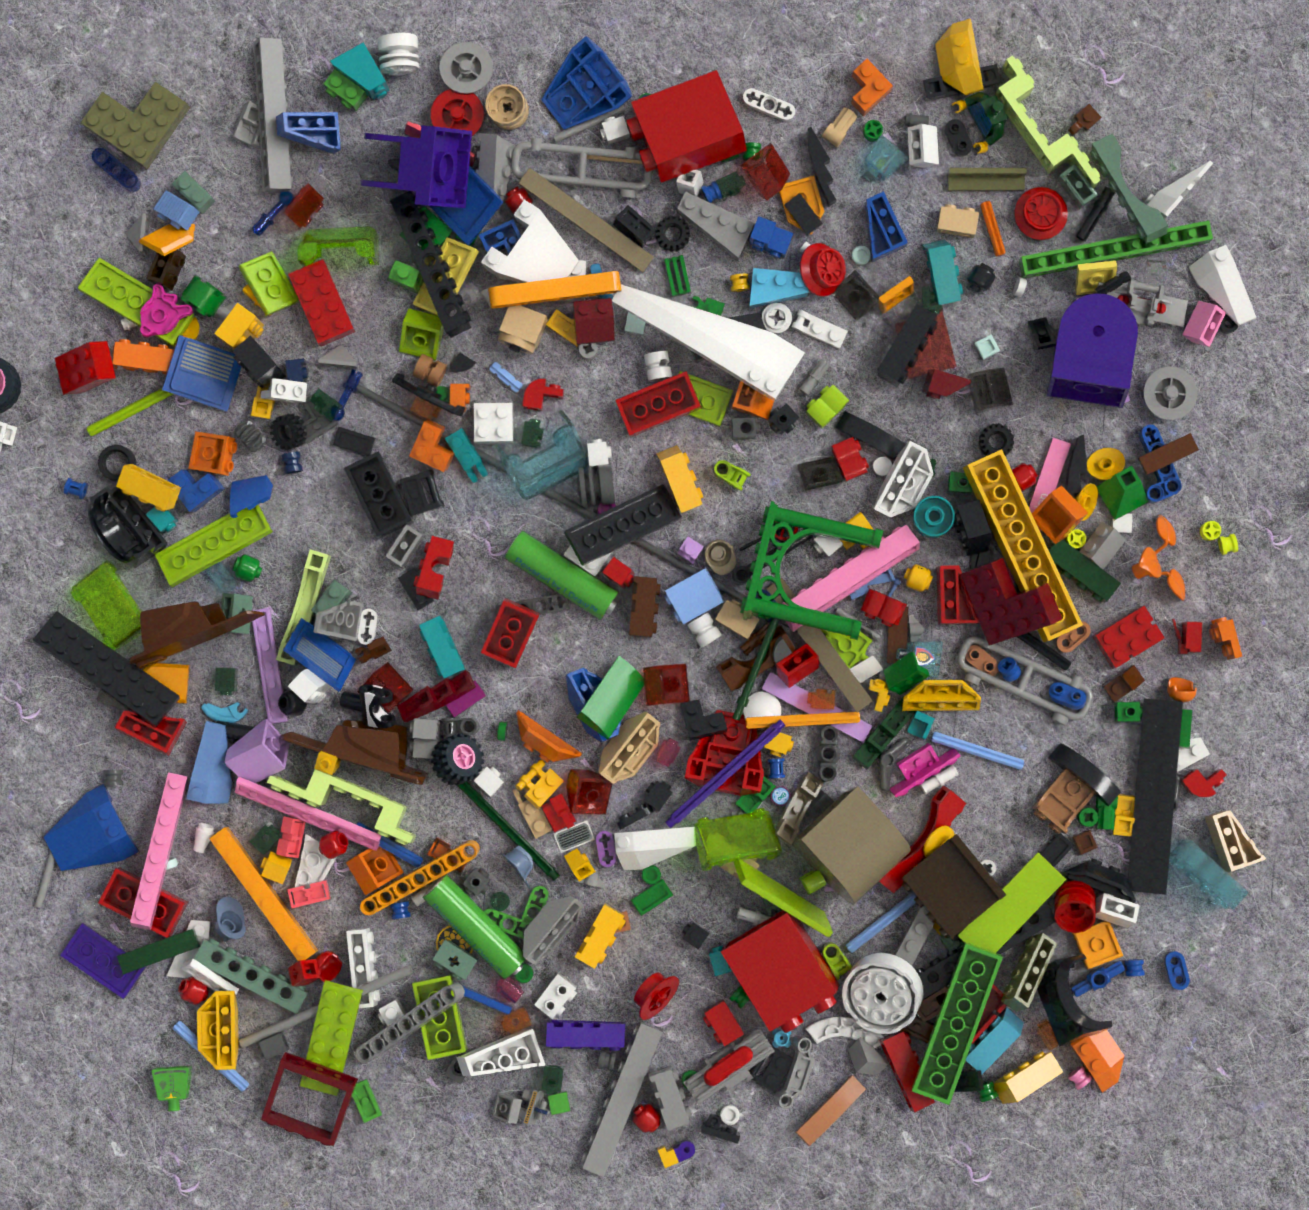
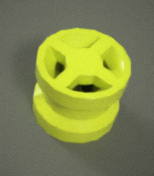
M1208 521L1201 525L1200 536L1206 541L1217 539L1221 534V526L1215 521Z
M1074 529L1065 538V542L1078 549L1086 543V535L1082 530Z
M1229 534L1228 537H1218V546L1222 555H1226L1231 551L1233 553L1238 552V542L1235 534Z

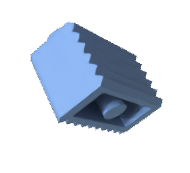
M165 190L153 208L158 212V218L165 222L170 220L169 224L178 230L181 227L189 230L197 214H199L195 207Z

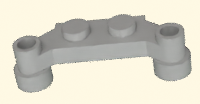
M795 1036L792 1039V1045L795 1047L796 1052L784 1088L781 1091H777L773 1097L777 1105L783 1109L790 1108L793 1105V1099L799 1094H804L815 1058L810 1053L812 1042L804 1036Z

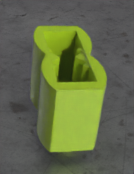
M827 385L819 393L821 397L817 401L813 399L806 406L808 408L806 414L821 429L849 403V399L834 385L831 387Z

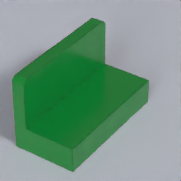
M910 652L883 671L888 689L899 695L930 676L927 669L918 665L916 655L913 652Z

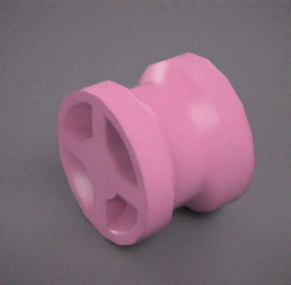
M1083 1066L1076 1068L1067 1077L1075 1083L1077 1090H1080L1092 1080L1091 1075L1086 1074Z

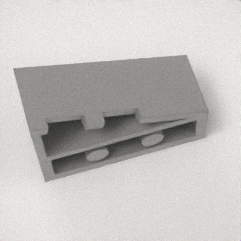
M478 133L477 139H481L480 151H477V157L480 160L479 169H476V173L503 201L507 192L508 179L511 175L512 153L515 145L498 135Z
M672 1066L650 1072L649 1079L652 1082L667 1131L689 1124V1118L692 1115L689 1106H684L683 1099H686L683 1088H678L677 1081L680 1079L677 1070H673Z

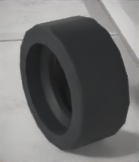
M111 445L101 452L98 466L104 477L118 482L120 474H113L107 469L106 461L108 456L115 452H121L127 457L128 464L136 465L137 462L131 450L122 445Z

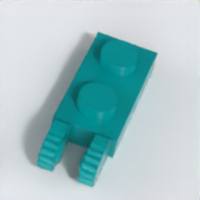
M463 428L445 438L473 483L477 482L478 478L472 466L476 465L482 477L488 475L481 462L482 459Z

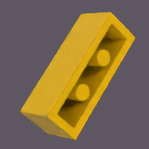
M134 464L123 466L116 487L122 489L124 494L134 495L143 503H151L160 511L173 509L181 490L180 486Z

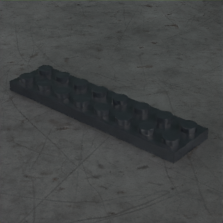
M58 611L55 612L32 639L33 643L155 728L180 699L179 695L140 668H136V665L130 664L126 658Z

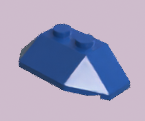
M580 668L566 675L569 701L577 715L602 680V678L588 672L585 668ZM581 721L586 733L600 742L607 740ZM621 721L609 739L618 736Z

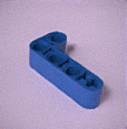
M1146 425L1139 431V439L1146 454L1151 452L1153 447L1160 448L1165 445L1156 426ZM1148 431L1152 432L1153 435L1146 437L1145 433ZM1154 440H1156L1155 443H1153L1152 445L1149 446L1148 443L1153 442ZM1173 463L1167 465V474L1161 473L1160 469L1154 472L1158 483L1145 490L1148 503H1157L1180 492L1182 484ZM1168 482L1175 484L1176 489L1174 492L1168 490ZM1151 489L1158 492L1157 499L1150 497Z

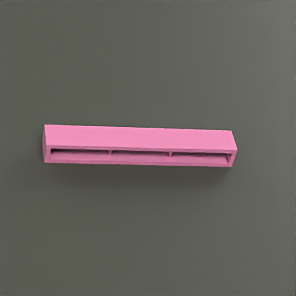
M907 525L897 527L892 531L891 535L886 538L882 537L879 549L873 547L863 549L859 556L848 559L839 569L834 568L829 572L828 576L823 579H817L812 584L813 586L807 590L802 589L791 600L801 607L824 612L919 550L920 542ZM785 621L793 632L803 626Z
M168 772L130 924L133 927L147 930L152 928L188 785L187 776Z

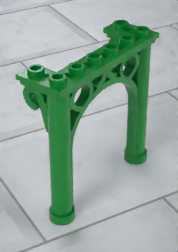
M771 501L770 507H765L762 521L765 525L761 524L759 536H762L761 543L757 542L754 554H758L757 560H752L750 568L753 576L752 579H748L745 589L749 591L748 597H743L740 613H743V620L751 619V615L763 619L776 618L850 636V639L858 640L862 621L804 608L794 603L786 595L782 587L780 565L788 548L804 536L823 535L879 549L883 530L877 528L875 530L780 508L774 504V501ZM798 527L805 530L793 534L792 528ZM778 529H785L788 532L789 539L786 542L779 543L775 540V534ZM769 540H771L772 545L778 549L773 555L767 556ZM764 564L770 568L771 575L774 574L775 578L767 575L760 579ZM767 581L773 582L777 588L771 596H766L762 592L763 584ZM780 595L786 605L771 601Z

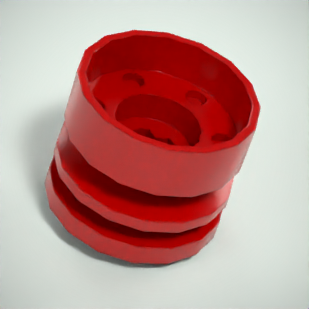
M1069 881L1062 884L1056 890L1054 918L1061 929L1071 933H1080L1090 929L1095 923L1096 896L1094 890L1088 884L1082 881Z

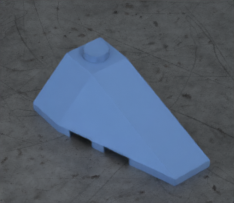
M206 721L186 799L204 804L229 803L233 784L230 769L225 764L228 748L226 725Z

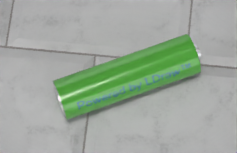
M521 531L509 547L505 556L507 561L599 620L606 613L611 614L617 603L614 600L619 593L618 591L526 532Z
M447 874L439 878L426 891L423 899L503 979H506L511 974L516 975L523 968L522 963L525 960L523 950Z

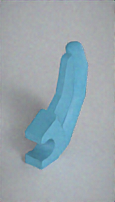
M239 702L225 708H220L210 703L201 706L205 715L216 722L236 723L249 712L247 708L242 713L238 712V707L241 705Z

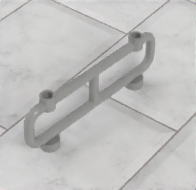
M531 138V142L517 144L512 153V172L519 179H522L526 173L519 169L520 152L524 149L579 154L577 177L539 174L551 183L620 189V197L635 198V190L647 188L652 179V171L648 173L645 171L644 180L640 183L585 178L587 155L641 160L639 152H637L635 147H626L625 151L542 143V139Z
M971 636L967 638L958 653V665L961 670L966 672L964 681L978 686L982 679L1054 712L1051 720L1065 726L1068 719L1081 720L1086 716L1092 704L1093 693L1087 685L1082 683L1083 679L1081 677L1072 675L1070 678L997 644L989 646L986 637ZM972 644H978L985 649L1005 657H1011L1016 662L1025 665L1026 668L1018 686H1013L967 665L965 657L969 647ZM1036 670L1064 684L1082 690L1086 694L1085 706L1079 712L1073 713L1025 691L1024 689L1032 671Z

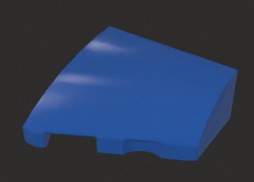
M267 475L232 482L230 491V516L232 518L238 517L237 512L246 507L248 510H251L256 505L270 499L273 484Z

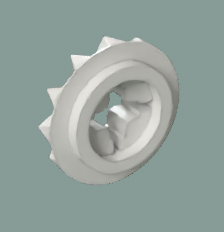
M781 303L768 305L763 310L761 317L766 330L772 333L784 332L792 322V314L789 308ZM777 311H779V317L785 320L778 321L776 326H774V320L769 317L775 316Z

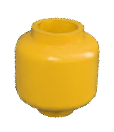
M915 564L911 569L907 568L904 579H907V587L923 592L925 589L928 590L933 576L930 569Z

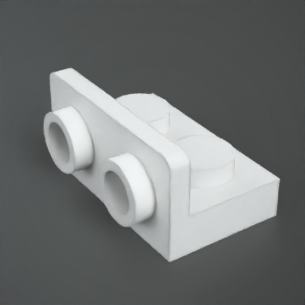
M272 378L269 390L261 391V399L290 403L306 402L307 384Z

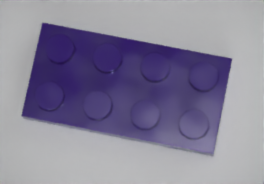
M84 923L80 925L60 955L123 999L126 998L146 968L143 967L123 974L117 956L127 952Z

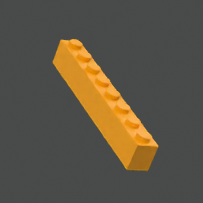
M224 827L209 838L298 961L307 960L319 950L268 880L261 876L262 872L230 828Z

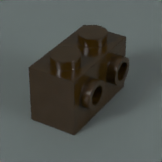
M178 249L166 256L156 253L146 279L154 285L161 284L164 289L173 291L181 268L185 264L186 256Z

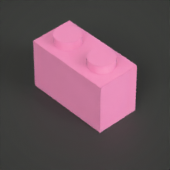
M1198 301L1182 335L1192 343L1210 347L1226 312L1215 304Z

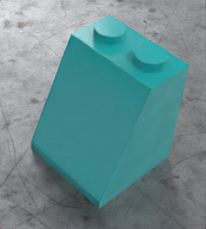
M364 42L330 60L334 69L362 88L371 99H381L390 91Z

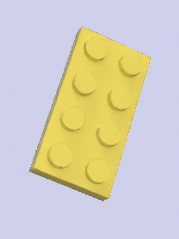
M447 237L441 247L443 251L441 257L450 268L448 274L450 278H454L457 284L455 290L458 294L479 251L476 248ZM443 276L438 277L436 283L441 282ZM423 282L413 305L438 316L426 285ZM446 293L443 296V300L447 299L450 293Z

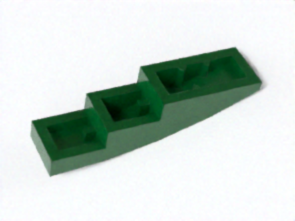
M903 697L853 755L852 758L866 770L916 712L902 711Z
M191 929L117 956L122 973L127 974L199 948L200 944L195 930Z

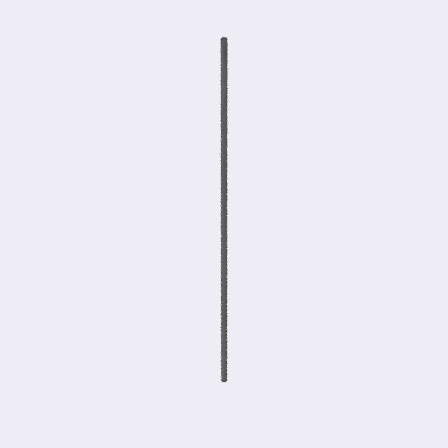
M360 384L355 389V391L421 427L424 421H426ZM444 431L441 438L445 439L451 434ZM475 448L480 458L488 464L589 519L597 516L596 513ZM641 538L633 542L691 575L700 571ZM712 578L720 591L740 602L743 601V597L747 598L742 593ZM781 620L779 622L780 624L790 628L784 620Z

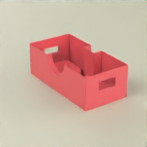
M283 816L280 831L283 834L282 839L278 841L277 855L299 858L306 822L297 818Z
M327 880L311 883L310 888L305 889V885L287 889L292 908L331 899Z

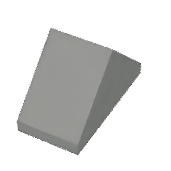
M861 1037L848 1049L856 1073L878 1075L890 1063Z

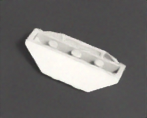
M909 440L897 455L881 485L873 509L889 517H894L916 508L933 476L927 449Z

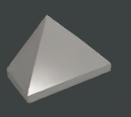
M142 213L126 233L135 247L144 255H146L147 247L140 244L139 240L148 235L150 217L146 213Z
M343 345L338 346L318 359V363L322 366L355 369L359 367Z

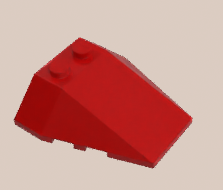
M716 710L715 714L723 712L727 732L699 739L694 751L688 758L685 779L701 788L758 738L757 728H746L744 715H741L738 721L732 718L734 713ZM759 751L715 791L739 796L761 793L764 777L761 752Z

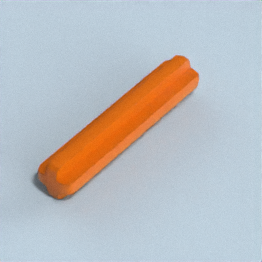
M986 201L981 203L980 207L995 256H1002L1006 253L991 202Z

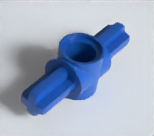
M1117 961L1105 969L1100 967L1085 976V980L1071 988L1072 992L1076 997H1079L1091 989L1096 991L1099 988H1104L1111 982V978L1124 972L1125 967L1121 961ZM1096 974H1101L1103 977L1100 984L1094 983V976Z

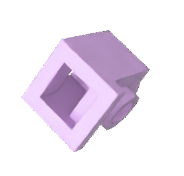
M687 536L677 554L694 564L704 546Z

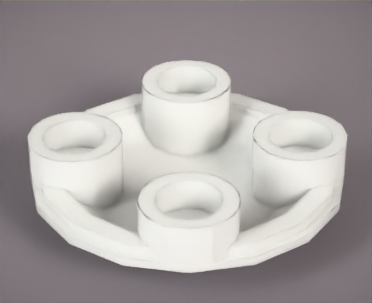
M768 692L753 693L748 697L749 703L743 710L745 721L747 717L781 716L780 702L774 695Z

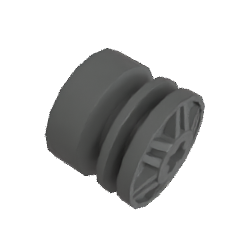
M611 464L598 465V474H593L592 467L588 466L589 475H584V468L578 467L577 487L582 506L588 507L587 498H591L592 506H595L596 497H600L603 505L615 504Z

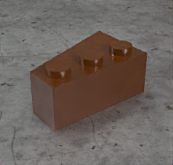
M634 576L629 636L652 638V634L657 632V622H654V614L658 615L659 603H655L656 595L660 596L661 584H657V578Z

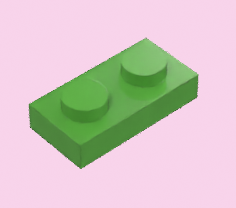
M368 1079L358 1082L353 1093V1099L365 1123L381 1116L382 1112Z

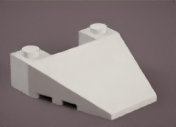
M526 200L521 203L514 217L518 223L527 229L509 255L506 256L491 247L481 261L486 270L500 279H508L517 283L569 277L579 263L577 257L542 211Z

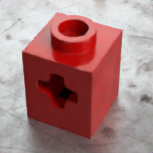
M316 959L300 960L288 968L292 986L309 985L320 978Z

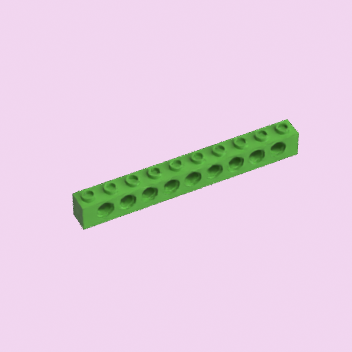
M1208 220L1168 228L1167 234L1147 244L1143 238L1141 239L1138 234L1021 256L1019 266L1022 278H1031L1077 269L1078 264L1119 261L1207 244L1213 240L1210 221Z

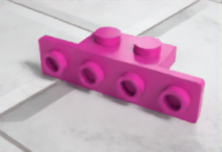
M927 743L896 763L905 779L891 787V793L895 797L907 794L909 789L921 785L925 779L931 775L938 774L945 766L954 764L961 757L959 752L952 748L938 757L932 746Z

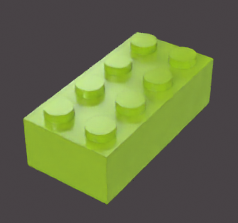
M448 974L413 982L412 986L416 1005L418 1006L443 987L454 984L452 975ZM458 1002L421 1027L428 1060L467 1051Z

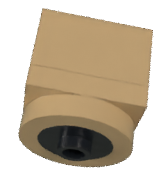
M521 305L508 307L499 329L498 341L508 346L512 351L533 354L535 349L537 350L546 328L547 316Z

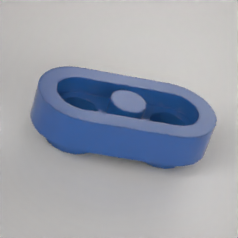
M1061 682L1053 683L1049 688L1050 699L1058 704L1075 710L1083 708L1086 704V694L1080 689ZM1074 696H1079L1080 698H1079V699H1074L1073 697H1074Z
M1171 951L1164 958L1169 983L1173 988L1183 990L1188 987L1190 982L1186 962L1181 953ZM1173 957L1177 959L1176 964L1171 963ZM1178 976L1182 978L1180 983H1176L1175 980Z

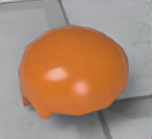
M1178 677L1169 679L1167 693L1173 700L1184 703L1192 701L1196 696L1197 688L1193 689L1192 681Z

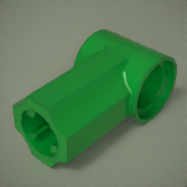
M1118 796L1109 807L1096 797V808H1098L1096 829L1114 830Z

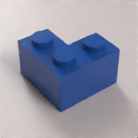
M758 216L749 245H752V249L762 252L765 250L770 252L769 255L772 257L785 258L793 233L776 227V222Z
M514 219L479 234L486 253L493 247L498 251L506 249L509 255L520 239L521 234Z
M181 469L167 480L181 487L178 497L189 512H196L225 490L217 477L211 473H207L196 482L188 470Z

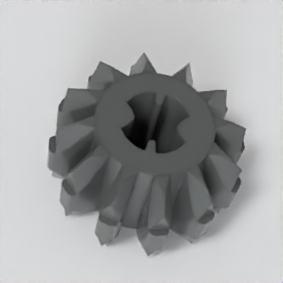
M244 420L234 429L237 437L251 452L260 450L266 443V438L249 420Z

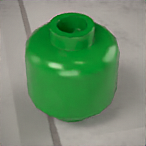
M243 554L241 557L236 558L232 571H234L235 577L252 582L254 578H259L262 568L259 567L260 561L257 558Z

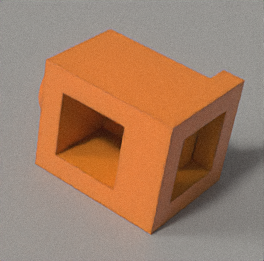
M450 384V404L455 407L461 405L465 407L464 412H466V404H470V393H467V390H471L470 384Z

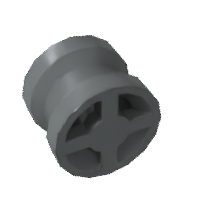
M104 770V775L106 776L104 786L123 785L121 780L123 770Z
M601 1050L598 1069L608 1068L609 1071H613L616 1052L607 1053L605 1050Z

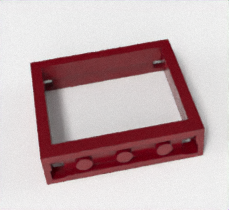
M285 1052L280 1060L261 1120L269 1125L284 1128L288 1132L298 1133L306 1139H314L323 1145L334 1147L358 1078ZM285 1069L346 1091L333 1132L271 1110Z

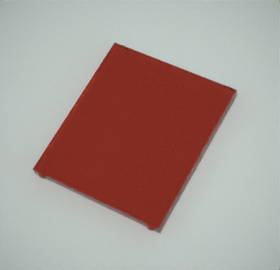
M943 312L936 313L938 327L933 335L929 334L927 337L928 344L924 351L918 352V361L913 368L909 367L908 379L926 375L929 369L942 371L957 367ZM906 321L894 324L897 336Z

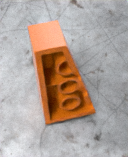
M119 339V342L114 343L112 352L114 369H117L118 366H123V369L128 371H135L140 368L147 373L162 371V374H167L174 352L173 349H169V346L158 344L157 347H152L150 343L138 342V345L130 344L131 341Z

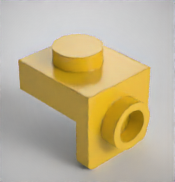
M871 679L869 690L878 692L874 710L882 712L883 706H887L890 695H887L888 686L883 680Z
M320 751L314 769L333 775L339 768L341 760L336 756Z

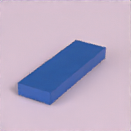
M462 985L465 990V997L503 1013L510 1014L513 1006Z

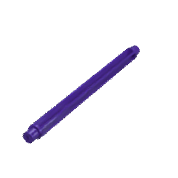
M780 719L775 724L773 723L674 811L670 818L665 821L669 828L682 821L694 808L701 804L730 776L781 732L780 730L786 726Z

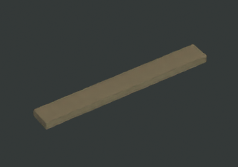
M531 168L526 171L518 183L642 273L654 258L650 253Z
M780 578L786 595L790 599L796 597L784 579ZM772 584L767 590L773 595L777 588L775 584ZM780 595L775 598L777 603L782 604L784 602ZM805 625L797 629L804 641L819 656L820 663L857 713L873 702L821 629Z

